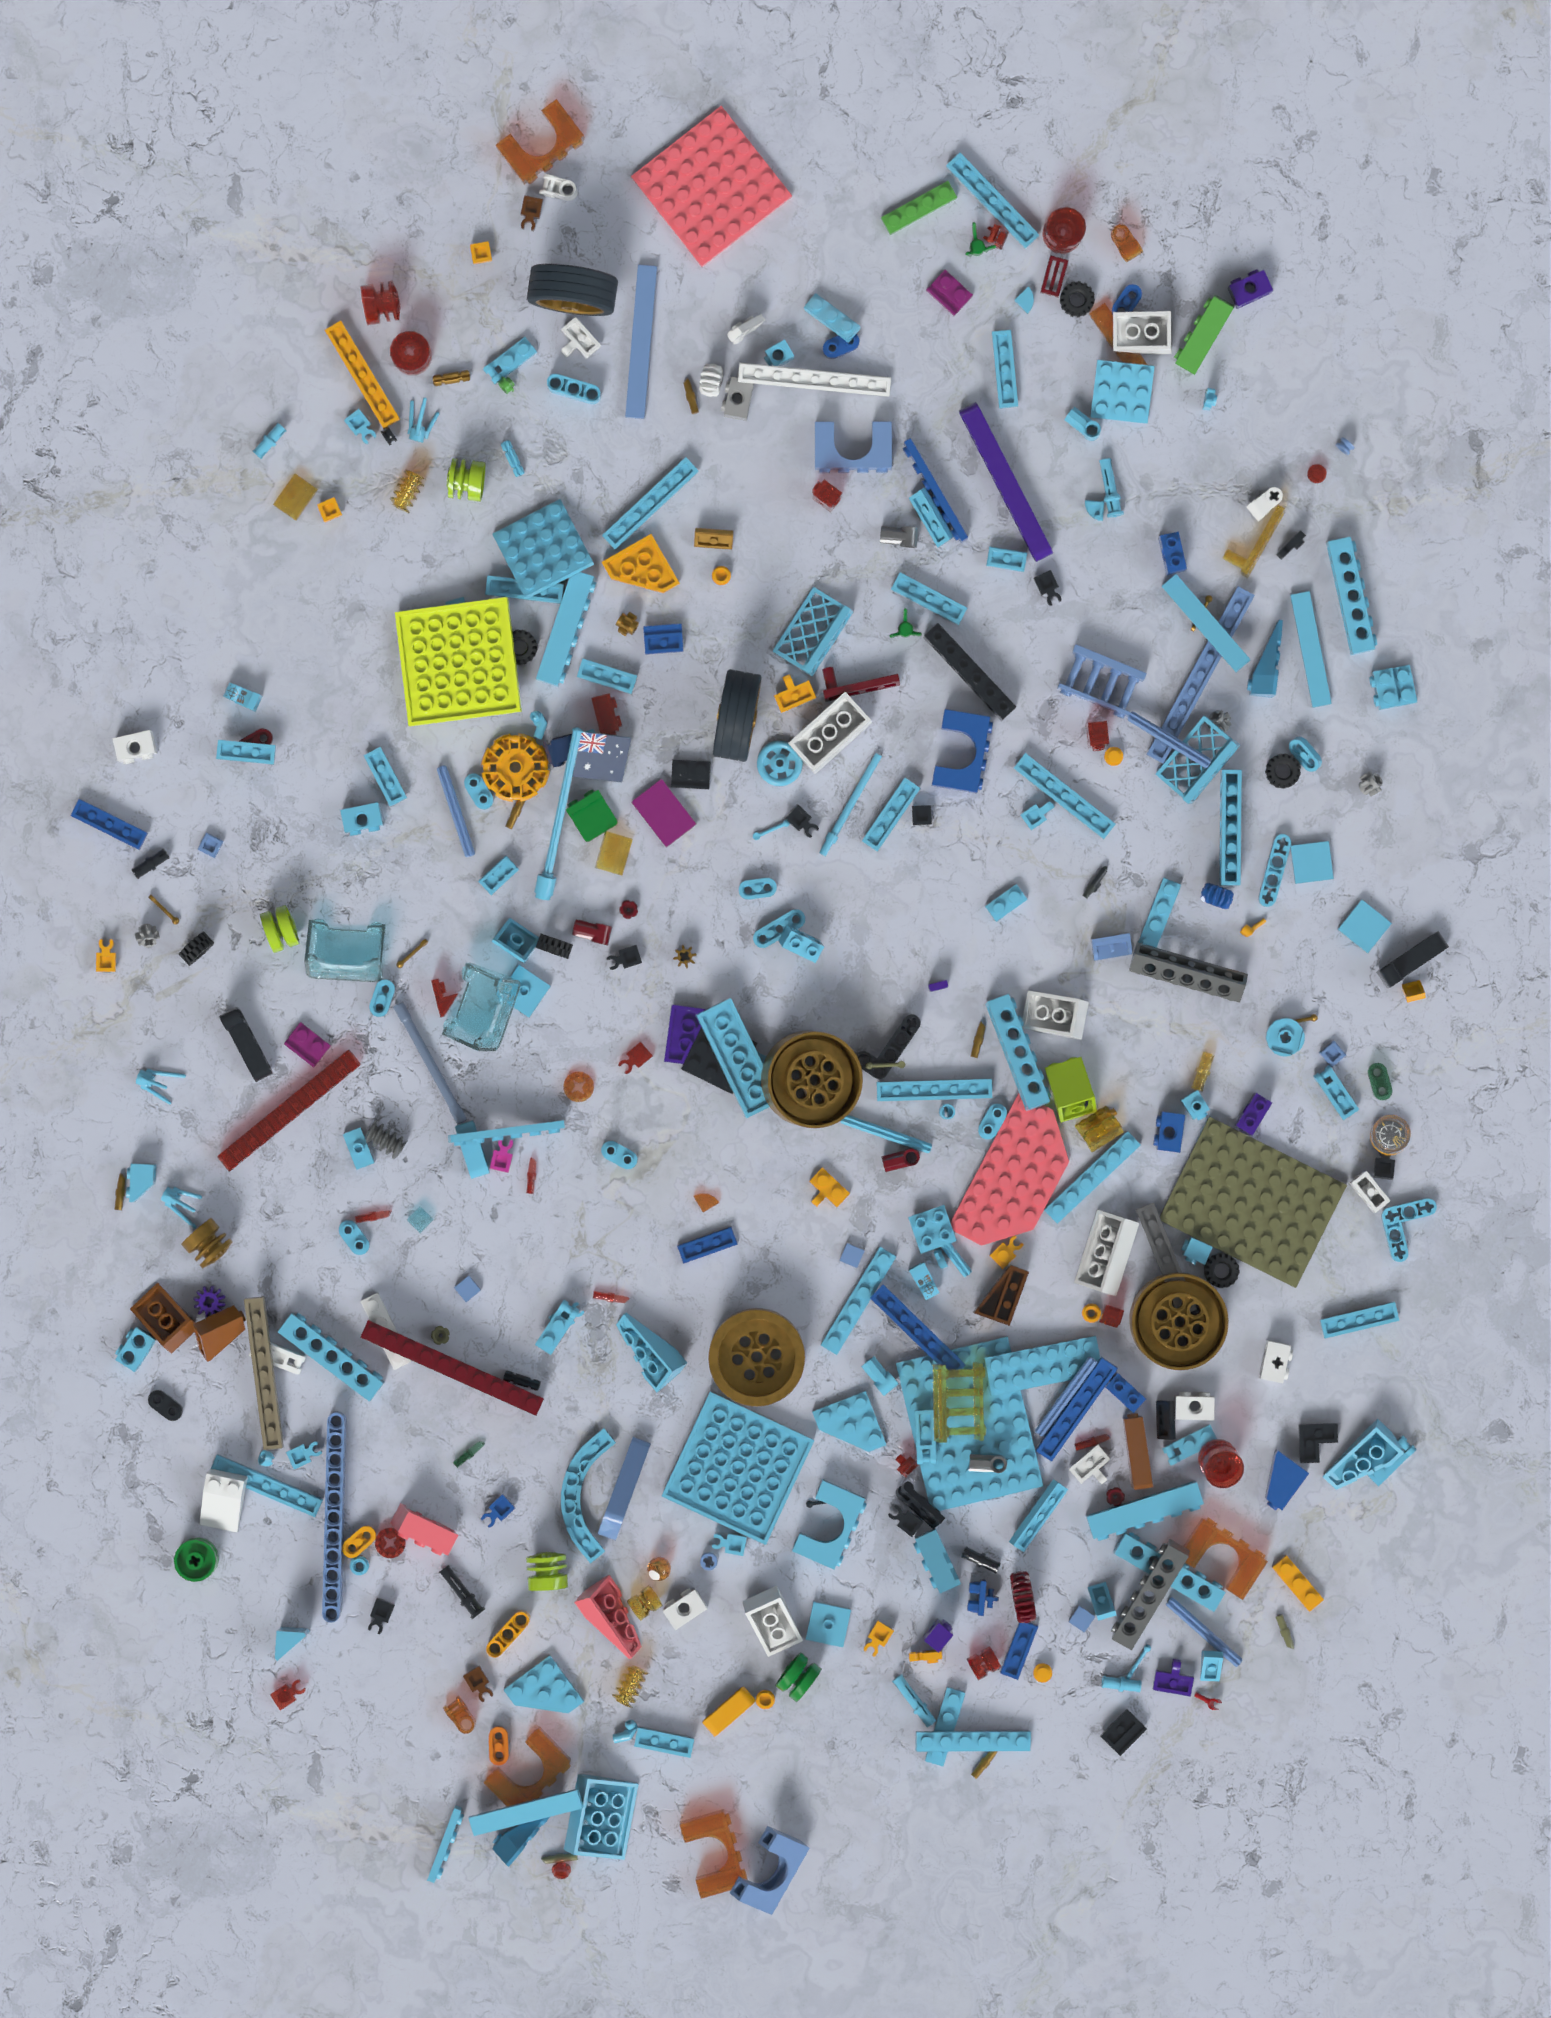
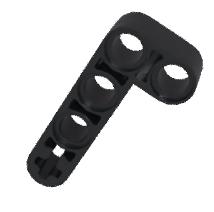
M1437 931L1376 973L1386 988H1391L1449 946L1440 932Z
M235 1007L220 1015L219 1018L224 1028L231 1035L255 1082L273 1074L239 1007Z
M914 1014L906 1016L878 1058L866 1051L859 1052L856 1055L857 1058L861 1054H865L869 1057V1062L872 1064L896 1063L921 1025L919 1017ZM915 1018L917 1026L910 1028L909 1032H912V1034L909 1036L901 1028L903 1026L906 1029L909 1024L907 1020ZM899 1033L906 1036L904 1044L896 1042V1036ZM888 1049H892L896 1053L893 1060L885 1058V1052ZM861 1065L862 1070L876 1079L885 1078L892 1068L884 1067L885 1073L882 1076H877L874 1073V1068L868 1070L865 1065Z

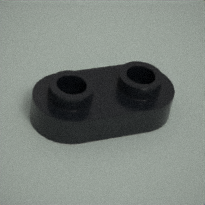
M155 1390L149 1394L148 1404L169 1421H176L181 1418L183 1408L176 1400L162 1390ZM156 1396L160 1397V1403L154 1402ZM170 1408L176 1410L175 1415L169 1413Z

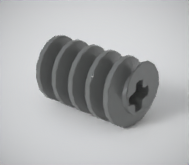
M375 1120L366 1133V1142L369 1143L373 1140L372 1146L375 1147L380 1144V1151L386 1148V1155L393 1152L392 1158H397L408 1140L402 1143L403 1136L396 1139L397 1132L390 1135L391 1128L384 1131V1124L382 1123L377 1127L378 1120Z

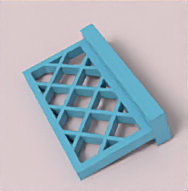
M813 587L773 649V652L813 677L852 616L853 611ZM815 593L822 597L823 604L812 606L811 599ZM836 605L840 609L835 615L828 616L826 606ZM824 607L826 617L815 619L813 609ZM811 610L813 620L802 622V613ZM827 620L828 627L826 631L818 632L816 622ZM814 623L816 633L805 635L803 626ZM800 626L802 636L792 638V629ZM816 636L817 645L808 648L806 638ZM803 639L805 649L795 651L793 642ZM790 643L792 652L783 654L779 649L783 644ZM806 652L807 660L804 665H801L796 660V654Z
M1205 715L1183 742L1188 745V741L1191 738H1198L1199 749H1196L1197 751L1202 753L1205 750H1212L1213 759L1210 766L1204 768L1200 765L1201 773L1196 777H1191L1190 765L1199 764L1190 763L1188 757H1186L1187 764H1177L1176 756L1180 752L1175 750L1156 773L1187 804H1192L1241 746ZM1204 722L1210 725L1211 734L1201 735L1200 727ZM1211 736L1212 748L1202 749L1201 737ZM1214 736H1223L1227 742L1223 747L1215 748ZM1187 766L1188 777L1178 778L1177 767ZM1167 767H1174V778L1167 779L1162 774ZM1188 779L1189 787L1185 792H1182L1178 788V780Z

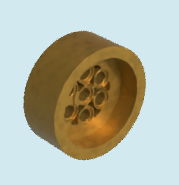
M800 1031L784 1037L770 1050L762 1067L761 1086L770 1108L783 1120L806 1128H824L838 1123L853 1110L862 1091L863 1075L856 1054L843 1040L824 1032ZM807 1056H811L813 1058V1063L811 1066H807L805 1064V1058ZM829 1061L831 1069L826 1072L823 1069V1064ZM797 1069L800 1073L799 1078L793 1080L791 1073ZM815 1074L818 1081L815 1085H812L809 1079ZM833 1079L836 1087L830 1090L828 1082ZM802 1088L804 1096L799 1099L796 1096V1091ZM817 1093H820L822 1101L817 1104L814 1101V1097Z
M1169 1273L1150 1280L1137 1293L1130 1309V1331L1138 1349L1152 1362L1171 1370H1189L1207 1363L1219 1352L1228 1332V1312L1221 1295L1205 1280L1187 1273ZM1184 1277L1185 1281L1176 1280L1165 1283L1164 1279ZM1175 1297H1179L1182 1301L1181 1306L1178 1308H1174L1171 1304L1172 1299ZM1193 1304H1197L1200 1309L1196 1315H1192L1189 1310ZM1160 1309H1164L1167 1313L1166 1318L1163 1320H1159L1156 1316ZM1178 1316H1182L1185 1320L1184 1325L1181 1327H1177L1174 1323L1175 1318ZM1197 1323L1202 1325V1331L1199 1334H1195L1192 1330L1193 1326ZM1163 1328L1169 1330V1336L1166 1339H1162L1159 1336ZM1186 1336V1345L1179 1346L1177 1343L1178 1337Z
M763 1308L746 1309L728 1317L716 1330L709 1348V1368L714 1382L727 1397L747 1406H766L785 1398L798 1384L805 1365L804 1345L795 1326L781 1314ZM763 1333L767 1334L770 1338L767 1344L759 1342L758 1338ZM743 1336H747L751 1340L750 1345L747 1347L742 1346L739 1342ZM773 1349L781 1351L782 1354L779 1359L771 1357L770 1352ZM755 1351L762 1354V1359L759 1362H755L751 1358L752 1353ZM735 1354L743 1356V1362L739 1365L735 1364L732 1360ZM772 1367L774 1369L773 1376L766 1377L763 1374L764 1368ZM748 1369H752L755 1372V1377L751 1380L746 1379L744 1376V1372Z

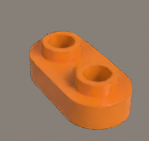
M495 1726L489 1733V1758L493 1764L499 1766L505 1764L508 1760L509 1742L507 1730L502 1726ZM497 1732H500L502 1734L501 1739H497L495 1737V1734ZM496 1752H502L503 1757L497 1758Z

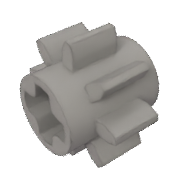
M1216 710L1209 716V719L1224 732L1228 731L1232 725L1228 712L1224 713L1222 710Z
M1370 771L1360 777L1359 788L1363 794H1369L1371 797L1382 791L1380 786H1382L1383 782L1378 774H1372Z
M150 924L141 925L138 927L139 932L135 933L139 946L143 945L146 948L154 946L156 939L160 938L156 926L152 927Z

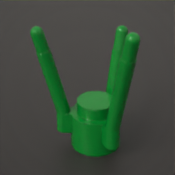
M973 222V241L970 243L969 251L965 253L969 257L972 255L980 256L983 252L987 253L996 248V245L985 247L984 242L977 238L976 223Z
M904 608L903 622L899 625L898 632L890 634V638L899 636L907 638L911 635H922L921 632L913 631L912 624L907 622L908 612L906 608Z

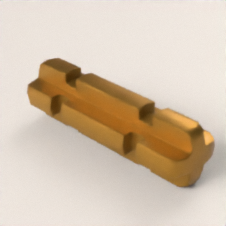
M468 370L461 371V373L452 372L443 374V376H433L434 386H441L443 383L447 385L459 383L460 381H470V372Z

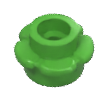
M502 376V379L497 382L500 388L506 394L510 391L513 392L514 382L508 376L506 378Z

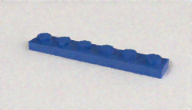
M911 438L904 441L905 447L902 449L907 458H912L914 462L912 467L916 474L922 475L924 479L922 484L927 491L930 490L933 494L932 500L936 507L940 506L946 524L949 523L953 529L951 533L955 541L959 540L960 543L968 540L967 534Z
M884 1284L870 1297L952 1379L966 1366Z
M1101 1356L1095 1368L1040 1442L1036 1452L1051 1462L1117 1371V1366Z

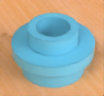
M357 1556L350 1562V1570L355 1575H363L369 1569V1562L363 1556ZM357 1562H361L363 1564L362 1569H358L356 1567Z

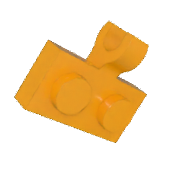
M790 674L782 677L788 690L774 695L781 713L816 698L809 680L795 686Z
M823 1167L809 1181L820 1191L811 1201L816 1207L825 1198L838 1207L850 1194Z

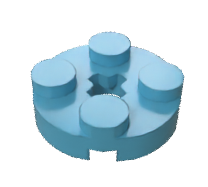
M1280 1018L1274 1020L1268 1027L1266 1041L1268 1047L1275 1054L1287 1057L1295 1054L1302 1048L1305 1034L1297 1021L1291 1018ZM1284 1032H1288V1036H1291L1290 1040H1286V1042H1282V1038H1280V1035L1284 1034Z

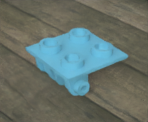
M944 1205L908 1217L921 1254L957 1241Z

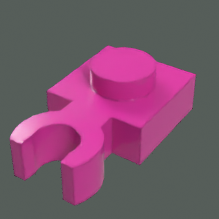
M499 1140L500 1151L494 1150L490 1169L509 1173L513 1154L508 1153V1150L512 1148L513 1140H510L508 1146H503V1140Z

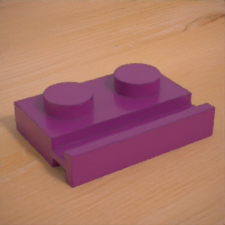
M946 270L926 289L953 316L973 297V294Z
M300 1022L284 1043L285 1046L313 1068L331 1047L329 1043L302 1022Z

